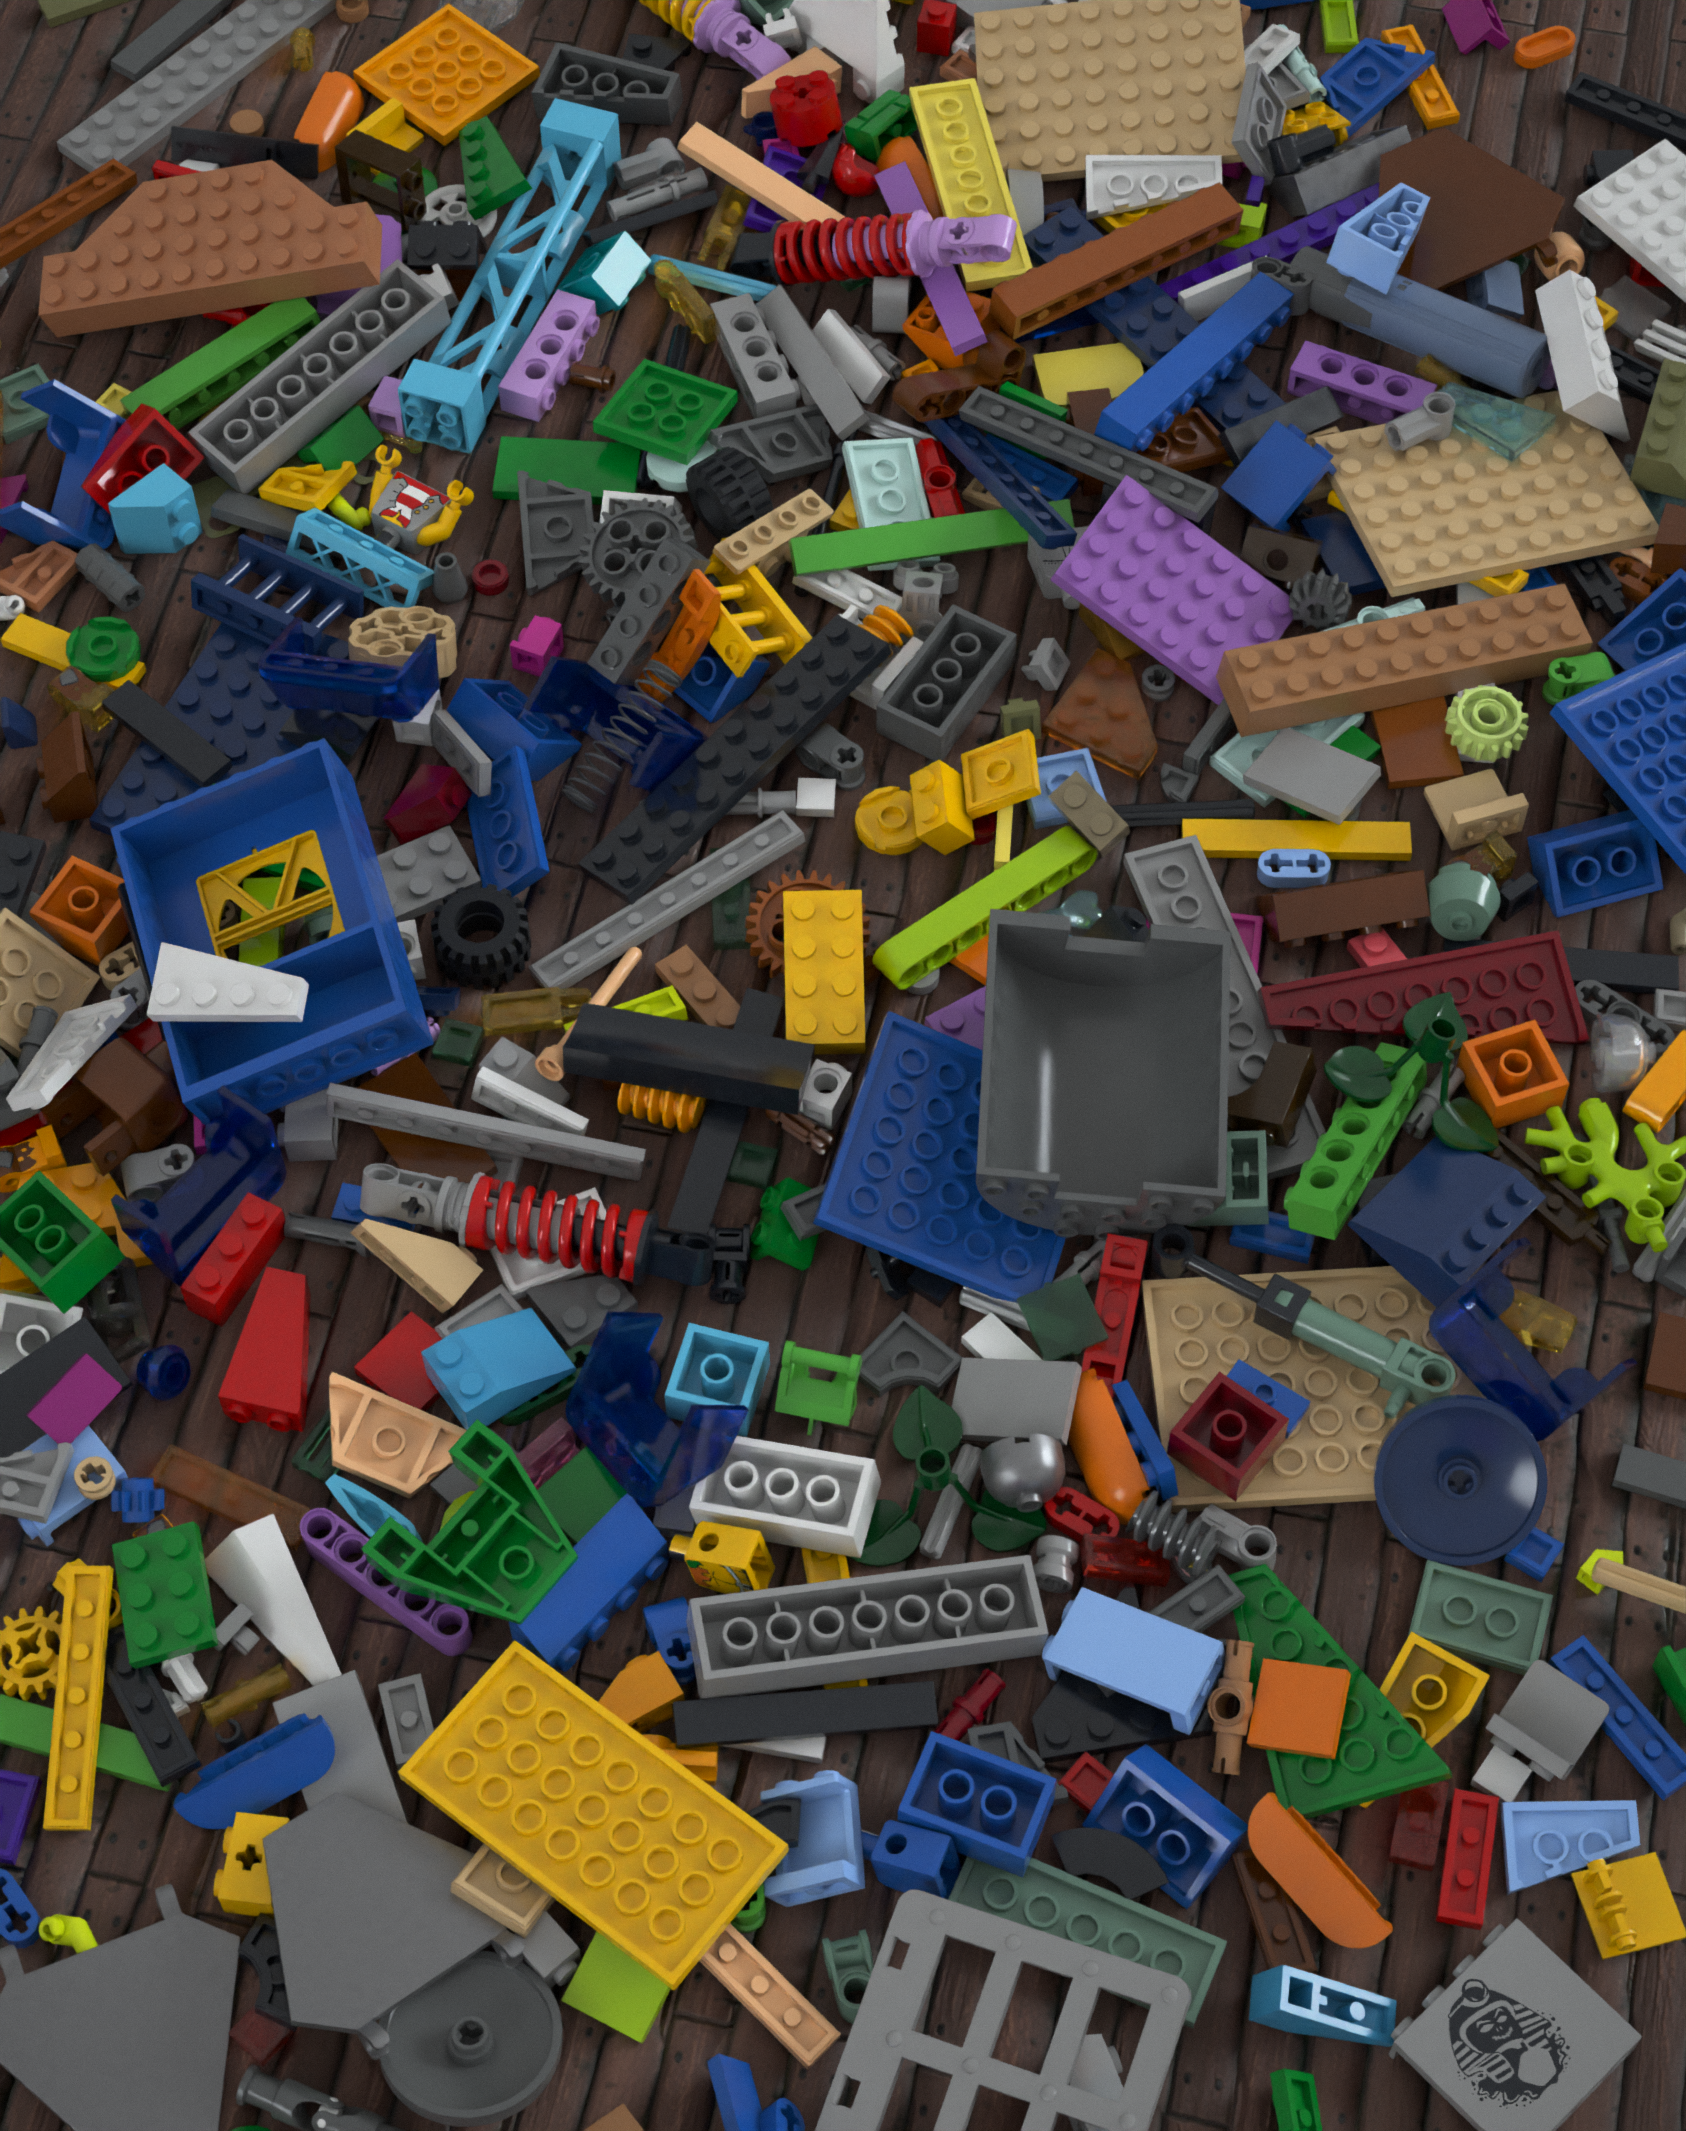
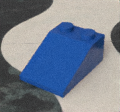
M1682 568L1678 569L1597 643L1624 671L1686 643V572Z

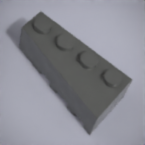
M556 42L532 91L537 119H544L553 100L557 98L617 113L619 123L672 125L683 102L680 74L558 42Z

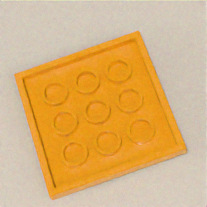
M448 3L355 69L353 76L356 83L384 103L393 97L403 103L405 118L446 146L459 136V131L469 122L478 121L539 78L540 68Z

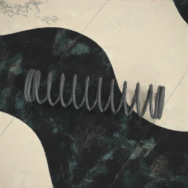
M651 659L646 664L647 667L643 668V673L647 680H635V686L639 692L629 691L626 693L631 705L626 703L618 705L619 712L623 717L610 716V722L614 729L603 728L601 730L607 742L601 740L593 741V746L598 754L585 753V759L591 767L586 765L576 766V770L582 779L570 777L568 778L570 786L563 785L561 793L568 800L589 813H595L598 806L572 784L571 780L594 789L602 796H606V793L591 783L582 774L580 768L598 774L611 784H614V780L602 773L589 760L588 756L601 759L618 771H623L622 767L606 757L596 744L608 746L627 759H631L628 753L618 748L607 737L605 731L617 734L634 746L640 747L638 742L627 736L617 727L613 719L626 722L641 733L648 735V732L634 723L623 712L621 707L633 709L651 722H656L653 716L640 709L633 702L630 694L642 697L658 709L665 710L664 706L650 698L640 688L638 682L651 685L665 696L673 698L669 691L657 685L649 677L646 670H650L656 677L670 686L678 688L683 683L677 673L659 661Z

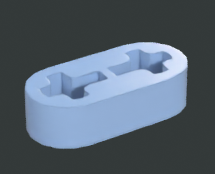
M1270 849L1263 852L1259 857L1256 874L1258 880L1267 887L1304 888L1325 884L1328 880L1331 863L1329 857L1320 850ZM1270 865H1277L1279 872H1272ZM1308 865H1315L1317 872H1310Z

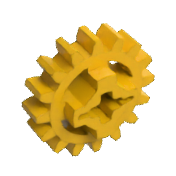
M41 1606L37 1607L34 1616H28L26 1610L21 1608L19 1609L18 1620L13 1621L7 1615L3 1618L6 1628L3 1631L0 1630V1687L3 1686L6 1696L10 1697L19 1691L23 1701L28 1702L33 1692H37L41 1700H45L47 1697L46 1689L52 1687L56 1691L59 1656L55 1654L54 1649L57 1646L56 1638L59 1640L61 1638L62 1618L56 1610L47 1618ZM7 1652L10 1653L12 1656L11 1660L9 1661V1665L11 1667L9 1671L6 1669L5 1658Z

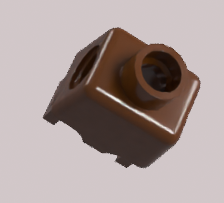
M124 1038L114 1039L94 1053L71 1077L73 1082L71 1085L55 1096L46 1106L40 1108L48 1125H52L59 1139L90 1115L102 1124V1132L83 1147L96 1171L103 1177L132 1153L138 1154L153 1151L188 1118V1110L177 1090L179 1088L168 1045L164 1040L143 1054Z

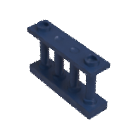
M244 534L238 537L239 562L219 580H215L199 572L191 579L193 609L312 665L322 657V631L341 613L355 620L363 617V589ZM250 571L266 578L249 594L233 588ZM280 585L296 592L279 609L263 602ZM311 599L327 606L310 623L293 616Z

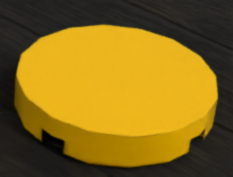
M887 786L875 789L863 797L856 811L855 828L859 839L868 848L880 854L899 855L908 853L923 843L922 840L917 838L911 790L908 793L900 790V787Z

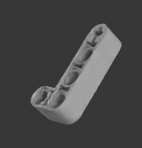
M901 274L897 277L874 276L873 332L906 334L903 331L902 325L909 317L912 277L902 276Z

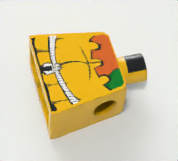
M702 1521L698 1523L692 1538L676 1534L669 1548L670 1559L687 1563L695 1583L724 1594L767 1589L775 1570V1565L761 1531Z

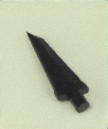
M843 127L837 134L835 129L828 133V140L818 144L804 165L799 168L797 178L804 181L801 188L807 193L812 194L818 184H829L832 178L833 163L844 133Z

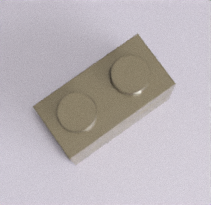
M1077 770L1048 796L1054 808L1097 850L1102 858L1130 833L1128 824Z

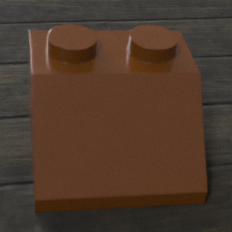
M73 712L41 741L43 756L36 758L39 777L41 780L45 779L46 784L45 787L39 788L42 807L44 810L50 809L54 823L90 818L98 807L92 751L80 713Z

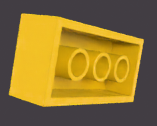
M862 890L783 891L786 1039L814 1044V1054L865 1053Z

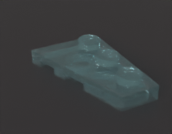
M1448 382L1437 391L1447 393L1455 400L1456 406L1452 426L1510 461H1514L1555 424L1557 416L1452 382Z

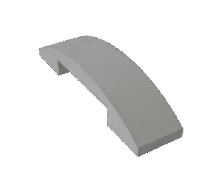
M1007 169L1006 182L1024 236L1044 223L1041 173ZM1030 258L1032 267H1040Z

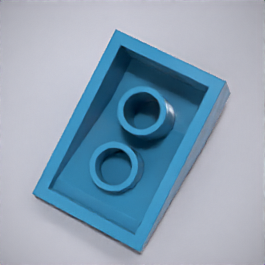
M532 1308L457 1330L421 1352L428 1378L466 1431L476 1420L488 1426L576 1371L574 1364Z

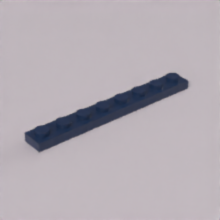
M960 415L923 422L942 441L948 450L960 460L966 469L979 480L983 487L997 499L1001 506L1016 519L1019 525L1034 538L1039 546L1049 550H1054L1058 547L1074 546L1077 532L974 425L961 420Z

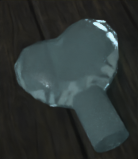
M1078 890L1069 896L1061 907L1039 912L1041 914L1071 916L1070 925L1084 929H1090L1103 914L1102 910L1097 907V894L1090 890Z

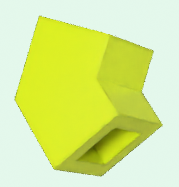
M1596 1549L1582 1565L1576 1579L1598 1595L1605 1585L1592 1580L1595 1562L1599 1558H1606L1623 1564V1551Z

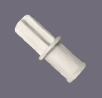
M192 1653L161 1662L163 1675L172 1679L184 1701L189 1704L195 1701L199 1702L207 1692L206 1684L193 1665L194 1657Z

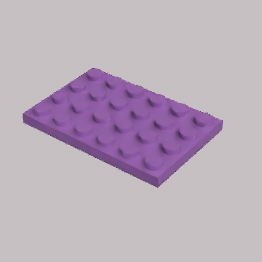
M1128 475L1124 477L1050 579L1218 706L1224 699V696L1216 679V674L1224 651L1277 641L1293 619V609L1289 608V595L1186 518L1173 512Z

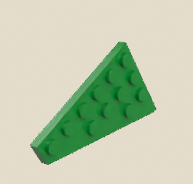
M1266 1564L1228 1575L1245 1596L1244 1603L1234 1609L1233 1612L1240 1641L1254 1643L1249 1677L1250 1682L1253 1683L1252 1693L1254 1697H1256L1263 1658L1346 1669L1351 1673L1335 1760L1266 1750L1278 1802L1286 1810L1293 1806L1305 1819H1309L1453 1778L1451 1770Z

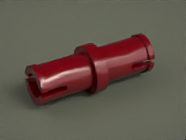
M985 1668L964 1696H957L952 1702L954 1708L933 1732L960 1742L966 1735L967 1729L973 1725L979 1726L984 1720L983 1713L999 1693L1006 1688L1005 1682L993 1671L990 1672L989 1669Z

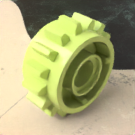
M1478 685L1477 688L1472 690L1464 689L1462 698L1457 696L1453 698L1445 721H1447L1445 733L1452 734L1450 743L1452 746L1456 745L1462 755H1467L1476 761L1495 762L1496 759L1502 757L1509 758L1512 749L1520 750L1522 741L1525 740L1529 728L1526 725L1529 716L1528 713H1522L1523 703L1521 701L1518 702L1511 692H1506L1496 686Z

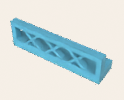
M317 508L308 510L296 517L285 554L363 589L365 597L383 607L405 608L415 606L419 592L433 583V570ZM303 534L312 538L318 553L311 555L299 549ZM336 551L342 554L348 569L340 571L335 568L328 553ZM366 567L372 570L378 585L370 587L365 584L359 569ZM396 583L409 590L404 604L394 599L389 587L390 585Z

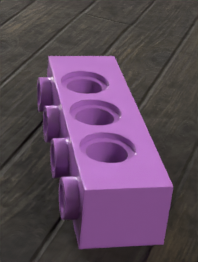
M1305 340L1290 368L1287 393L1302 397L1328 386L1342 412L1380 425L1386 424L1423 406L1424 398L1428 394L1436 392L1437 384Z

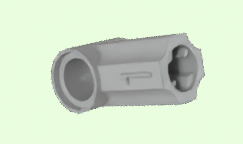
M658 138L647 146L645 152L613 162L617 182L622 190L655 179H659L662 182L664 177L670 175L676 177L684 174L686 168L684 161L672 141L668 138Z
M1443 392L1430 393L1424 398L1423 406L1386 423L1384 433L1388 438L1389 445L1397 452L1426 439L1442 440L1447 438L1451 433L1456 406L1453 397Z
M1213 1504L1204 1509L1200 1515L1203 1518L1200 1531L1204 1533L1212 1525L1217 1527L1215 1540L1218 1542L1222 1540L1218 1551L1220 1554L1238 1563L1241 1571L1262 1564H1266L1273 1571L1276 1564L1277 1542L1274 1533L1270 1529L1261 1525L1251 1526ZM1253 1547H1259L1267 1553L1262 1556H1254L1247 1551Z

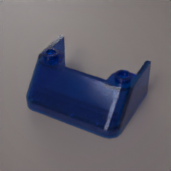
M295 617L258 659L260 678L277 700L291 709L312 708L390 718L395 722L405 723L417 716L439 689L436 634L428 633L403 666L307 655L305 654L303 621L301 617Z
M551 656L523 708L530 712L550 715L553 718L551 723L564 732L571 733L573 729L584 731L595 740L607 742L601 730L603 728L614 729L610 722V716L623 717L619 712L618 705L623 703L631 705L626 693L629 691H639L635 685L614 684L591 667L587 661ZM630 694L633 702L640 709L653 716L656 722L653 723L641 713L622 706L623 712L634 723L644 728L648 735L641 733L626 722L613 719L617 727L627 736L638 742L640 747H636L625 738L605 731L607 737L618 748L628 753L631 759H627L608 746L605 747L633 766L631 769L633 776L629 784L653 792L709 737L666 706H664L665 710H660L648 700Z
M223 1085L217 1090L223 1113L212 1118L204 1131L207 1151L156 1204L148 1198L128 1203L117 1194L111 1199L122 1231L167 1278L180 1287L246 1194L249 1192L269 1202L282 1187L287 1174L271 1118Z
M1525 1237L1510 1242L1440 1304L1430 1316L1429 1330L1433 1338L1485 1398L1504 1406L1518 1416L1532 1432L1536 1441L1539 1442L1551 1436L1583 1411L1638 1363L1631 1357L1618 1364L1600 1381L1591 1372L1580 1367L1569 1368L1554 1380L1499 1318L1511 1306L1514 1300L1513 1285L1501 1270L1531 1244Z
M607 1311L567 1400V1422L639 1506L660 1507L723 1466L749 1410L745 1405H691L683 1425L679 1429L653 1400L661 1381V1372L657 1362L648 1351L664 1317L660 1313Z

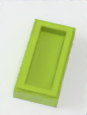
M1320 0L1319 12L1325 53H1348L1359 44L1353 0Z

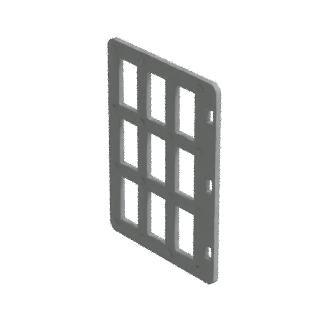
M909 1890L903 1893L897 1901L815 2131H879L904 2059L952 2076L933 2131H966L981 2086L1030 2103L1021 2131H1053L1059 2114L1107 2131H1148L1191 2002L1190 1988L1178 1976L920 1890ZM948 1937L995 1953L963 2047L915 2031ZM897 1939L910 1945L901 1970L891 1966L888 1967ZM1024 1963L1072 1979L1040 2075L991 2058ZM1101 1989L1151 2005L1119 2102L1069 2085ZM848 2077L860 2082L851 2109L838 2105Z

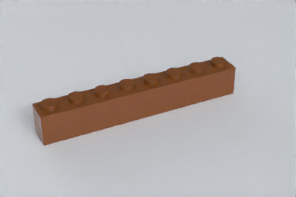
M1220 182L1208 188H1201L1183 200L1170 203L1166 208L1153 214H1146L1134 223L1123 228L1118 227L1102 238L1088 241L1082 247L1070 253L1060 254L1053 261L1038 268L1033 267L1023 275L1010 281L999 283L992 290L989 312L1009 337L1014 340L1237 234L1244 210Z

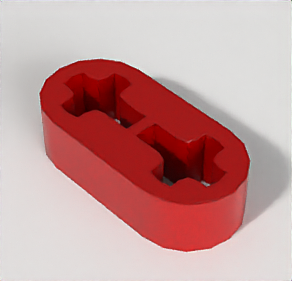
M1061 1487L1050 1500L1045 1502V1518L1047 1522L1067 1536L1095 1551H1105L1116 1544L1120 1529L1119 1520L1106 1507L1069 1487ZM1065 1502L1071 1503V1512L1065 1511L1062 1515L1056 1513L1057 1505L1062 1506ZM1101 1523L1108 1525L1107 1533L1102 1532L1099 1536L1092 1534L1093 1526L1098 1527Z

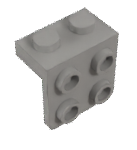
M1536 1660L1532 1663L1500 1714H1494L1485 1728L1494 1734L1490 1740L1491 1743L1510 1756H1513L1516 1750L1529 1757L1531 1762L1527 1767L1547 1781L1551 1782L1554 1775L1565 1781L1609 1714L1610 1709L1605 1701L1545 1661Z

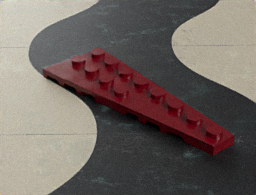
M1559 930L1260 987L1257 991L1267 1029L1407 1036L1402 1025L1407 1011L1424 999L1451 992L1455 1007L1467 1028L1468 1039L1478 1038L1536 1020L1548 1043L1582 1044L1589 1040Z

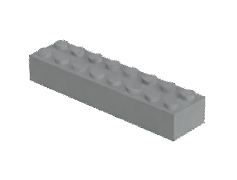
M397 259L380 273V285L363 287L192 428L188 432L192 445L205 457L202 461L237 492L247 495L376 387L384 376H389L450 325L451 320L445 298Z
M1030 1555L693 1598L689 1600L686 1619L700 1700L743 1696L1038 1656L1042 1654L1049 1634Z

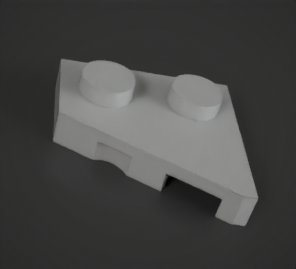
M64 1442L57 1444L58 1449L33 1454L30 1449L15 1452L9 1457H0V1513L46 1524L74 1453L72 1444Z

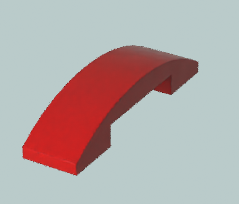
M1108 1233L1081 1372L1095 1368L1097 1379H1103L1111 1398L1114 1400L1112 1385L1121 1382L1123 1378L1148 1241Z

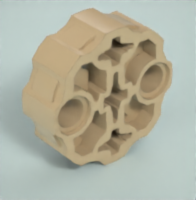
M423 606L405 608L385 607L374 610L372 614L366 617L357 618L349 626L350 637H348L351 672L356 679L365 680L375 688L387 690L395 688H423L432 685L434 681L440 678L449 677L456 669L457 645L455 623L449 616L440 615L434 612L432 608Z

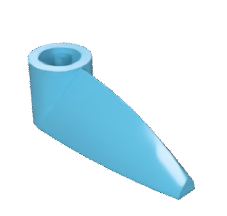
M333 1474L325 1482L345 1511L370 1538L389 1517H392L423 1543L411 1521L369 1491L336 1474Z

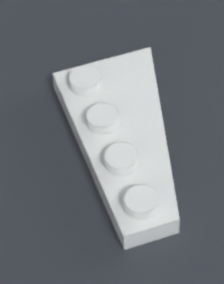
M1086 155V220L1180 201L1193 195L1201 188H1208L1219 182L1222 184L1221 155Z
M161 942L147 1016L152 1021L302 1022L309 984L301 977Z

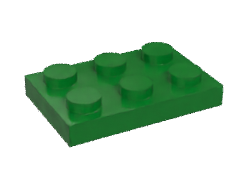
M194 1521L112 1544L129 1664L134 1669L218 1645L200 1528Z

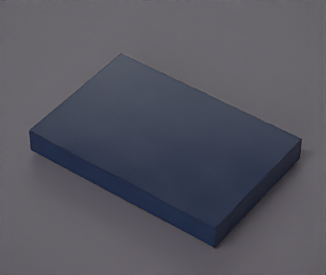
M1337 511L1301 520L1300 530L1304 536L1323 541L1318 561L1327 576L1331 577L1338 573V582H1348V592L1352 596L1386 588L1347 513Z

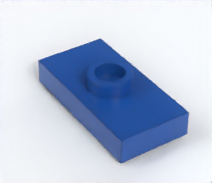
M1238 1359L1227 1375L1228 1378L1289 1418L1285 1435L1286 1439L1289 1438L1309 1409V1400Z

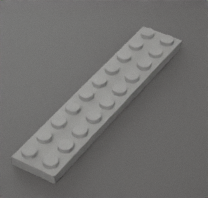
M246 0L57 141L59 152L89 173L113 158L128 166L169 135L172 126H181L336 9V0Z
M1196 835L1124 854V866L1149 925L1157 924L1231 932L1228 1097L1237 1095L1247 1090L1257 1081L1273 1042H1287L1281 1030L1266 1028L1257 993L1262 985ZM1309 1093L1288 1147L1267 1146L1268 1180L1301 1171L1303 1163L1306 1160H1311L1314 1155L1320 1135L1322 1133L1326 1134Z

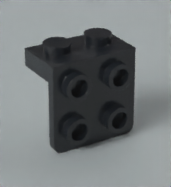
M421 221L419 225H409L407 265L411 270H433L432 266L437 263L443 270H478L479 250L480 254L487 253V244L478 225H474L472 222L455 221L453 225H440L435 221Z

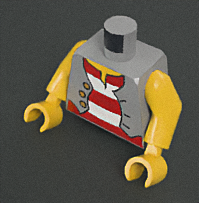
M382 444L375 453L377 461L382 465L380 471L377 470L375 473L369 504V515L373 522L374 533L377 535L374 539L392 549L397 546L411 554H418L425 547L447 540L462 513L460 510L461 505L467 506L473 501V491L468 487L463 489V483L454 480L448 485L447 495L398 470L394 475L391 474V470L400 465L402 456L394 448L392 457L386 461L385 456L388 449L387 446Z

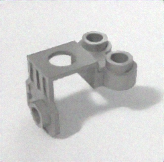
M908 560L898 562V566L894 569L893 585L897 589L903 590L902 610L898 614L909 624L914 637L925 642L943 618L939 613V600L942 598V594H950L958 590L959 573L954 565L938 563L929 573L923 572L918 562ZM903 634L899 635L905 644L911 639Z

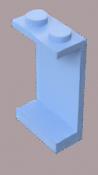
M1081 1587L1076 1599L1070 1600L1066 1604L1062 1614V1624L1055 1636L1051 1635L1044 1645L1042 1659L1044 1660L1049 1679L1057 1681L1062 1671L1065 1670L1169 1712L1173 1728L1190 1735L1224 1669L1225 1651L1223 1642Z

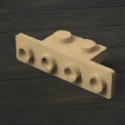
M807 489L716 544L713 553L734 574H740L755 564L763 576L768 578L783 563L787 561L792 563L788 543L790 538L807 536L811 529L831 518L834 511L812 489Z

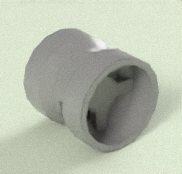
M1056 1535L1042 1536L1038 1539L1036 1555L1039 1560L1033 1566L1039 1589L1054 1593H1064L1072 1589L1074 1573L1071 1571V1567L1077 1562L1080 1548L1077 1543Z

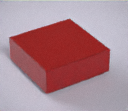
M1084 1752L1058 1784L1063 1785L1068 1792L1069 1798L1089 1814L1114 1774L1089 1753Z

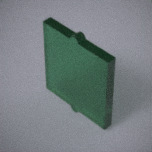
M1080 1274L1054 1284L1046 1282L1044 1288L1017 1298V1303L1044 1361H1056L1071 1354L1079 1356L1082 1350L1104 1342L1109 1338Z

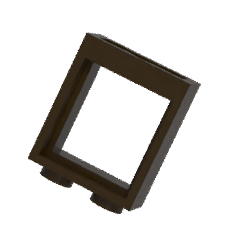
M356 129L334 147L341 201L348 205L367 201L375 214L392 216L395 221L401 224V229L405 231L409 229V225H414L427 213L421 158ZM371 168L395 178L398 193L373 183Z

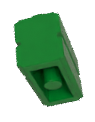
M891 89L874 100L856 118H852L845 124L844 127L847 141L855 148V153L862 157L865 155L867 159L876 162L880 157L882 148L889 141L899 136H910L918 129L909 96L901 95L900 92Z

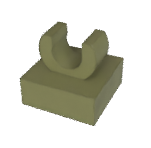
M1021 697L1007 700V705L1000 706L1002 738L1029 728L1035 740L1041 739L1040 707L1037 700L1024 702Z

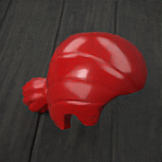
M841 143L832 168L835 185L841 192L853 197H866L873 194L879 188L874 176L880 173L879 168L856 154L852 144Z

